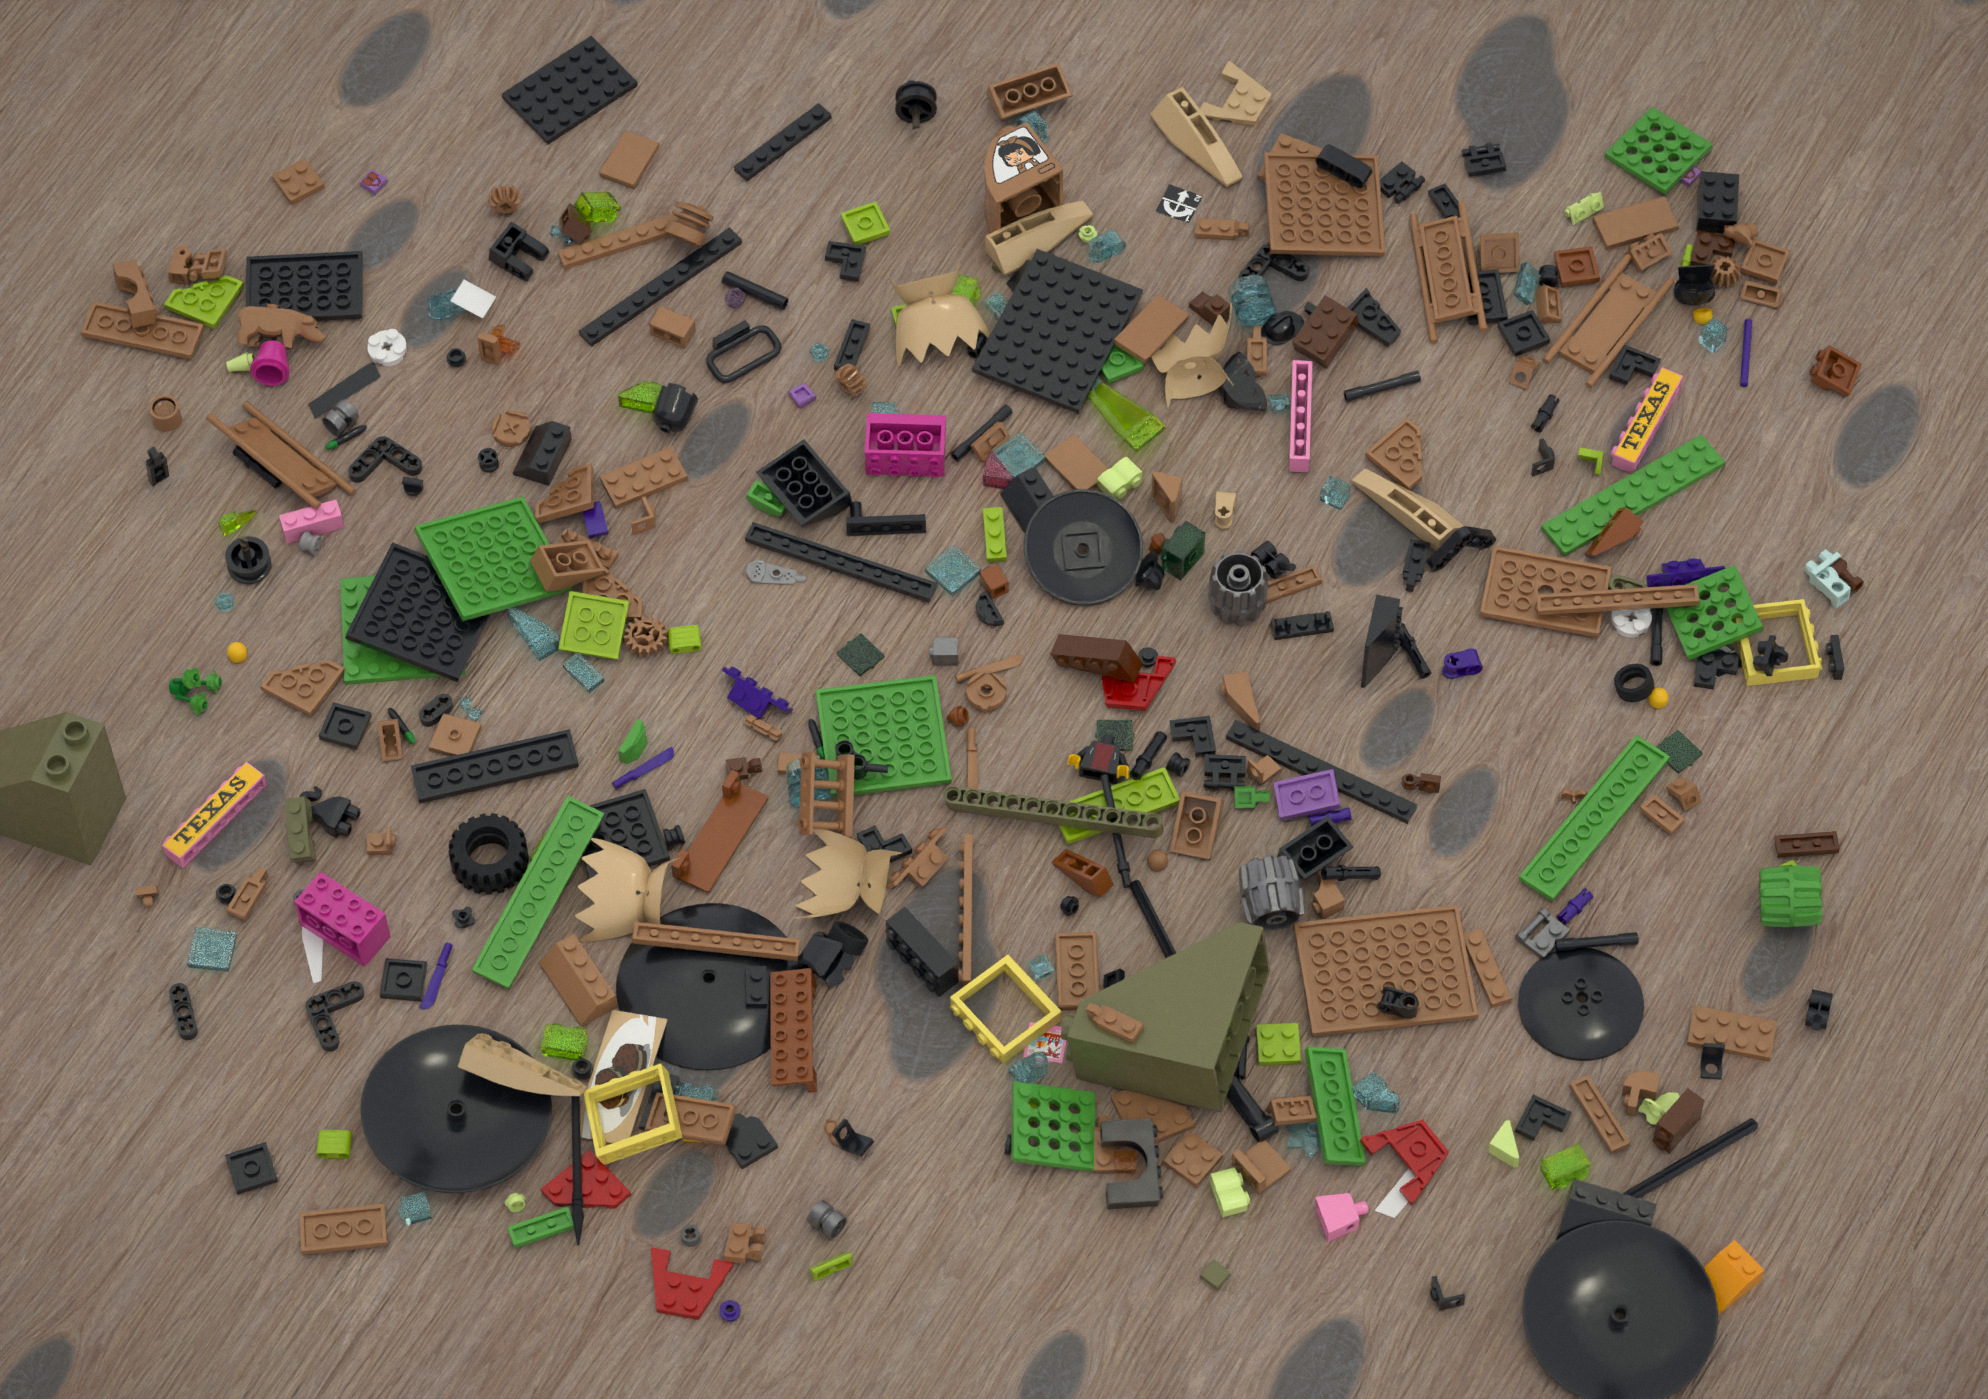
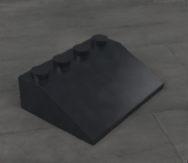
M805 439L756 472L801 527L835 516L849 507L852 502L850 492Z
M1376 595L1365 643L1361 680L1362 688H1365L1391 660L1393 651L1398 650L1403 607H1399L1400 599Z
M1574 1179L1569 1188L1556 1241L1579 1227L1602 1221H1632L1651 1226L1657 1204Z

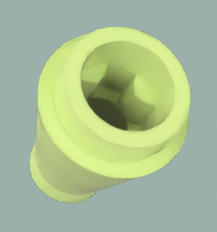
M246 352L232 360L226 361L228 371H250L251 363L255 359L254 354Z

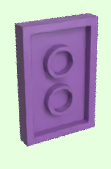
M1333 769L1273 782L1281 821L1341 808Z

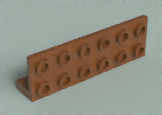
M734 770L730 772L723 783V796L688 851L681 849L676 857L679 859L675 860L671 865L674 878L706 893L711 891L768 800L767 795L741 784L739 773Z
M811 968L770 973L772 1086L803 1084L806 1085L809 1092H817V1071L813 1065L812 998H816V978Z

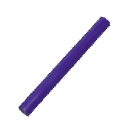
M1745 319L1741 387L1748 386L1752 333L1751 319Z

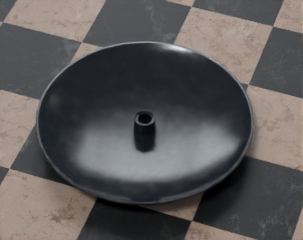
M704 903L690 905L660 917V924L787 938L776 925L765 917L746 908L729 904ZM631 943L619 966L616 998L619 1011L667 1019L656 1054L657 1058L687 1069L721 1070L745 1064L771 1049L770 973L800 968L798 961ZM745 966H766L767 1008L746 1007ZM708 980L713 981L712 983H705Z
M472 1025L437 1026L404 1038L378 1060L371 1070L363 1089L360 1112L364 1135L373 1153L388 1170L402 1180L435 1192H475L508 1180L521 1171L541 1148L551 1122V1095L533 1093L501 1085L459 1068L458 1064L465 1044L477 1034L482 1033L491 1036L495 1041L509 1043L512 1048L532 1057L531 1054L517 1042L501 1033ZM459 1111L461 1113L453 1114L452 1112Z
M1621 1220L1602 1221L1570 1231L1554 1242L1541 1255L1526 1284L1523 1298V1324L1529 1345L1538 1362L1551 1378L1571 1393L1583 1399H1665L1690 1383L1707 1362L1716 1340L1718 1306L1714 1288L1704 1267L1693 1253L1677 1239L1657 1228L1642 1223ZM1622 1313L1625 1318L1619 1320L1614 1314Z

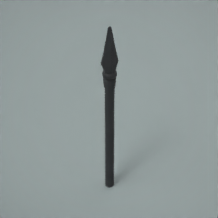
M571 1096L573 1193L571 1203L573 1209L571 1214L576 1242L579 1246L584 1221L582 1209L584 1203L581 1186L580 1096Z

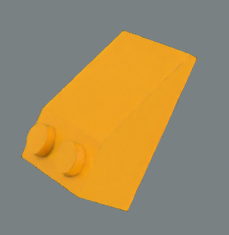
M1735 1240L1721 1250L1704 1267L1715 1291L1718 1316L1760 1283L1764 1274V1269Z

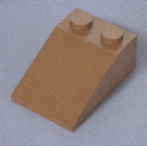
M589 540L538 546L530 560L546 592L564 590L605 572Z
M1182 791L1170 852L1210 859L1225 800Z

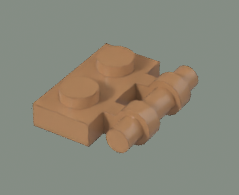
M226 249L207 250L206 255L197 252L191 261L192 266L189 269V279L196 281L201 274L203 279L221 278L227 259Z

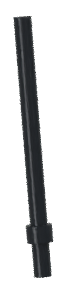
M1102 775L1101 782L1106 806L1115 808L1109 775ZM1117 818L1110 819V823L1117 821ZM1112 833L1118 859V873L1121 874L1123 887L1129 888L1132 886L1129 876L1130 866L1129 862L1126 861L1121 834Z

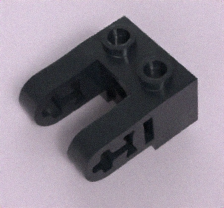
M510 222L491 246L488 260L519 279L528 281L534 271L528 264L516 258V254L519 250H522L532 257L543 261L549 254V249L543 243L528 235L526 230Z

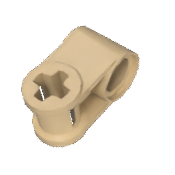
M1216 491L1215 525L1218 529L1226 530L1232 526L1236 507V493Z

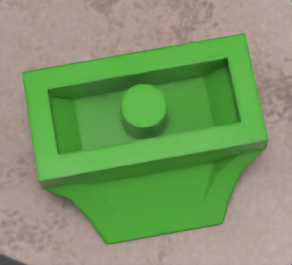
M757 480L746 495V499L755 508L770 516L781 517L786 509L766 484Z
M637 719L618 750L619 761L628 764L640 758L648 744L646 727L643 721Z

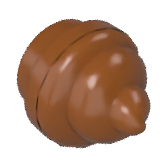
M1161 532L1151 537L1149 551L1165 552L1170 544Z
M956 706L951 710L947 719L956 726H963L965 723H968L969 714L965 707Z

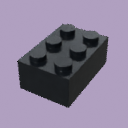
M1701 171L1698 185L1696 231L1724 234L1725 225L1733 226L1737 224L1739 174Z

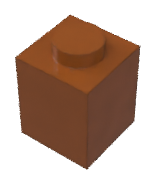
M998 564L987 566L980 571V583L984 590H987L992 600L1009 592V582Z

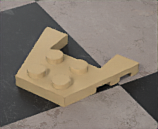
M1228 61L1221 72V78L1236 83L1235 88L1223 108L1203 102L1200 110L1206 118H1212L1213 121L1229 120L1235 124L1255 126L1272 99V94L1240 68Z

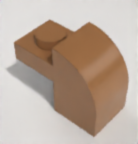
M1637 1071L1626 1078L1622 1090V1095H1626L1623 1105L1627 1107L1626 1115H1635L1638 1098H1649L1655 1101L1661 1074Z

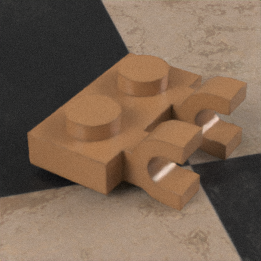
M731 1222L724 1261L744 1264L746 1263V1258L761 1261L763 1252H761L762 1244L766 1242V1227H756L753 1230L752 1224ZM750 1241L759 1243V1244H752V1245L749 1247Z

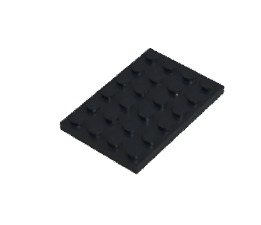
M590 36L503 92L502 99L549 145L637 87L638 84Z
M362 251L248 256L246 260V307H267V304H275L281 309H291L299 313L311 315L316 321L362 319L363 253Z

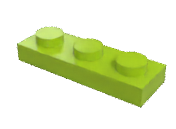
M983 508L987 563L1007 561L1003 508Z

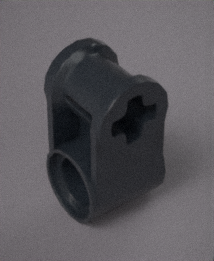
M1389 986L1383 987L1381 1001L1376 1006L1379 1011L1405 1019H1412L1417 1015L1418 998L1415 994ZM1410 1004L1412 1007H1405V1005Z

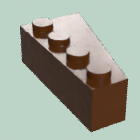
M1059 634L1050 653L1056 664L1061 667L1077 669L1135 683L1143 664L1127 640Z

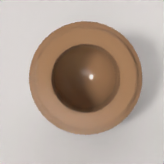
M1154 850L1148 855L1147 864L1153 871H1162L1168 865V857L1164 851Z

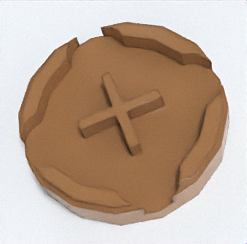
M507 411L505 414H500L495 418L492 424V433L494 439L499 444L506 447H515L528 440L531 435V424L525 414L518 411Z

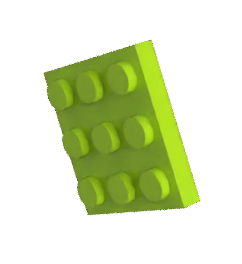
M570 591L558 648L559 651L618 661L629 601Z

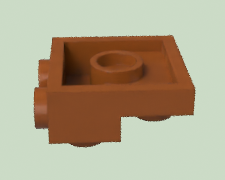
M1828 345L1825 349H1820L1815 356V360L1818 362L1813 365L1809 372V375L1812 376L1810 382L1826 391L1831 388L1848 397L1851 394L1862 364Z

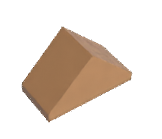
M398 719L377 721L382 761L403 759Z

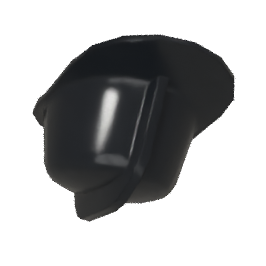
M1292 311L1275 313L1263 325L1261 330L1262 337H1266L1269 344L1282 345L1299 333L1304 325V320L1299 314Z
M1150 552L1142 559L1136 575V587L1141 586L1146 590H1160L1165 572L1158 563L1156 552Z

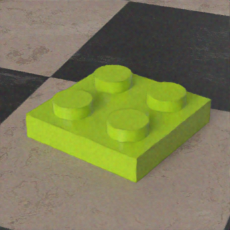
M876 201L840 213L854 245H861L890 235V228Z
M1298 1023L1256 1025L1259 1066L1301 1064Z

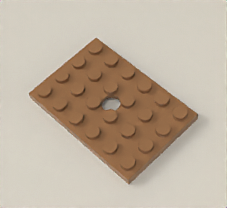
M1494 546L1480 616L1599 638L1604 611L1538 616L1536 594L1543 587H1549L1552 593L1608 590L1612 567Z

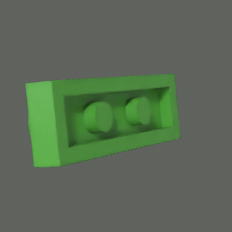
M565 1207L507 1228L514 1249L572 1230L574 1225L569 1207Z

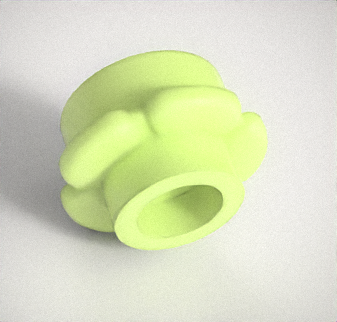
M1091 225L1083 226L1079 230L1078 235L1084 243H1092L1097 237V231Z
M512 1193L506 1199L505 1206L513 1213L519 1212L525 1207V1196Z

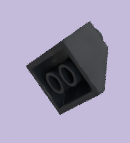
M554 421L535 426L513 471V475L549 486L572 440L570 426Z
M1033 467L1018 474L1000 493V496L1025 534L1033 514L1044 502L1052 498L1053 494L1036 467Z
M1327 816L1279 848L1277 858L1284 855L1287 857V860L1292 859L1295 862L1299 878L1305 881L1320 871L1321 868L1326 867L1351 850L1353 846L1329 816Z

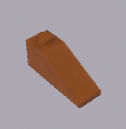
M1627 507L1618 508L1584 555L1587 557L1596 556L1632 537H1636L1641 531L1640 526L1643 524V521Z
M1065 849L1052 861L1055 867L1086 892L1099 898L1114 885L1106 867L1068 849Z

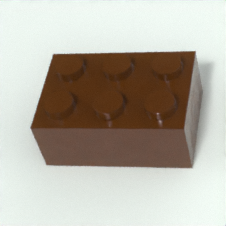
M1324 295L1292 341L1294 349L1327 369L1358 325L1359 319L1357 314Z

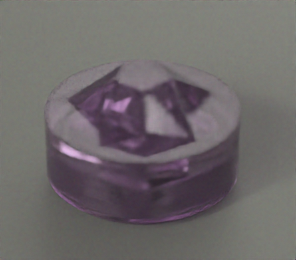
M732 288L725 295V302L731 308H739L745 302V294L741 289Z

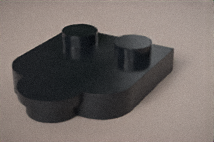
M735 1114L725 1146L741 1169H744L778 1149V1144L759 1118L753 1116L746 1118L741 1114Z

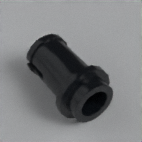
M978 333L976 349L973 350L968 346L967 353L970 357L977 358L987 341V337L984 334Z

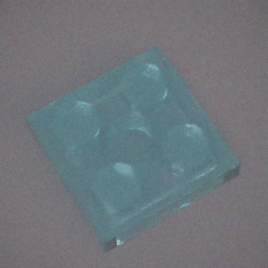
M1019 432L990 453V457L1012 479L1033 467L1037 468L1046 461V456L1022 432Z
M955 545L951 546L925 567V573L952 597L980 575L981 568Z
M195 927L187 962L188 968L229 972L237 932Z

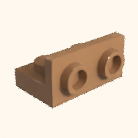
M1652 233L1643 238L1644 243L1639 245L1636 242L1628 247L1629 251L1624 255L1629 254L1632 257V261L1639 272L1672 253L1662 233L1656 236Z
M1311 1096L1277 1097L1270 1100L1266 1109L1268 1114H1272L1275 1126L1315 1122L1317 1119Z

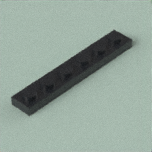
M819 103L737 163L734 166V171L745 181H749L829 121L831 113Z

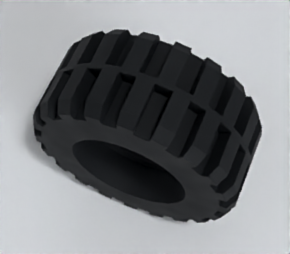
M491 813V816L479 814L480 817L475 818L473 816L468 818L467 823L462 822L459 825V830L456 829L452 834L448 851L452 872L460 884L463 883V886L468 890L473 888L474 893L481 894V892H486V895H491L495 891L501 893L507 887L508 889L514 887V882H519L523 877L522 873L524 874L528 868L529 854L526 838L522 829L518 828V824L515 821L509 822L508 817L504 815L498 817V814ZM484 844H498L508 850L501 860L493 864H480L470 858L473 851Z

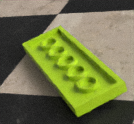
M1165 767L1144 774L1140 780L1130 779L1111 786L1115 808L1157 813L1179 805L1180 802L1178 793ZM1103 789L1069 801L1107 807ZM1051 810L1052 814H1055L1058 811ZM1073 812L1069 815V817H1074L1077 815V813ZM1092 815L1089 817L1090 820H1094L1097 818L1096 815ZM1058 825L1067 845L1104 832Z

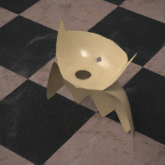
M960 259L957 271L898 286L889 277L897 295L902 301L907 303L899 312L897 319L896 358L898 366L901 365L906 348L911 351L920 363H923L930 343L946 356H949L957 336L973 350L976 349L979 330L984 333L987 339L989 338L990 333L983 319L969 299L963 295L952 293L958 281Z
M1231 303L1228 325L1221 315H1218L1210 334L1196 324L1185 343L1173 334L1166 341L1163 348L1159 349L1151 357L1158 371L1167 374L1165 380L1167 409H1169L1171 399H1185L1204 395L1223 385L1226 379L1232 384L1222 367L1216 362L1223 355L1231 319Z
M813 829L815 834L827 846L806 854V856L822 870L801 880V883L816 896L797 904L796 907L812 915L794 918H812L848 911L856 905L860 896L873 911L880 915L887 885L890 857L901 854V852L873 850L867 853L864 845L858 841L829 830Z
M591 838L594 843L604 850L582 857V860L598 874L578 885V888L595 903L575 915L576 918L594 928L592 932L583 936L579 941H600L633 933L635 922L646 921L647 923L660 924V903L665 870L670 862L679 858L665 862L651 872L647 862L640 855L611 842Z

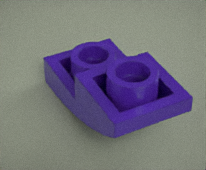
M594 502V508L582 511L589 539L608 535L601 502Z

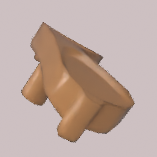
M1564 789L1559 793V799L1572 798V803H1576V798L1584 799L1588 793L1583 789L1575 792Z
M826 1119V1133L832 1145L838 1147L839 1144L832 1135V1132L837 1127V1123L834 1120Z

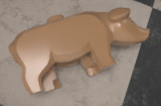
M267 304V307L249 306L238 311L240 329L237 334V341L242 345L260 348L259 338L261 334L266 337L277 338V342L282 343L286 350L293 348V341L298 336L322 343L327 338L326 335L320 332L317 321L311 315L299 313L291 309H281L275 304Z

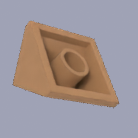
M1155 471L1152 473L1151 495L1170 523H1173L1182 500L1183 478Z

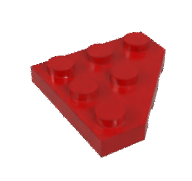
M590 1150L581 1156L583 1208L606 1206V1208L615 1209L631 1196V1192ZM573 1163L541 1188L543 1195L555 1207H564V1205H571Z

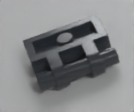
M1486 143L1485 146L1475 147L1474 145L1461 150L1462 157H1465L1464 162L1469 177L1506 171V163L1502 151L1496 152L1500 151L1499 143Z
M1401 161L1380 179V191L1388 198L1395 194L1394 201L1399 204L1402 200H1407L1414 190L1420 189L1421 184L1425 182V178L1421 175L1417 179L1414 178L1416 172Z
M1205 754L1204 776H1212V780H1204V788H1212V790L1220 788L1234 791L1235 786H1245V781H1237V777H1245L1246 756ZM1219 777H1231V781L1219 780Z

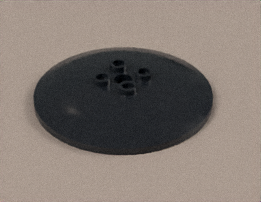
M1075 489L1053 496L1036 510L1025 532L1024 557L1031 576L1050 596L1073 605H1096L1115 598L1132 583L1141 565L1143 539L1136 519L1120 501L1100 491ZM1080 545H1085L1088 548V553L1080 554L1077 548Z
M1578 948L1575 950L1551 952L1533 964L1521 983L1518 1008L1525 1029L1533 1040L1545 1050L1570 1060L1591 1061L1611 1056L1630 1043L1642 1022L1644 998L1638 980L1620 960L1600 950ZM1582 995L1585 996L1588 999V1001L1585 1003H1581L1577 1001L1576 998Z

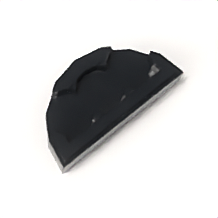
M986 590L980 594L976 602L975 610L977 617L983 623L990 626L1004 625L1002 616Z

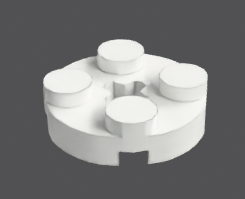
M396 329L380 331L368 339V354L370 359L376 364L378 362L386 367L394 366L403 360V356L407 352L406 341ZM385 346H391L389 351L383 348Z
M1650 609L1612 611L1611 624L1616 628V632L1628 638H1635L1643 632L1646 633L1650 628L1652 620ZM1627 616H1634L1636 619L1630 622Z

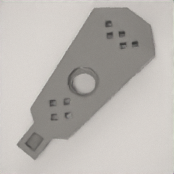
M760 560L748 563L746 574L753 584L793 585L795 582L805 583L807 577L798 575L796 570L768 564ZM773 572H780V575L774 576Z

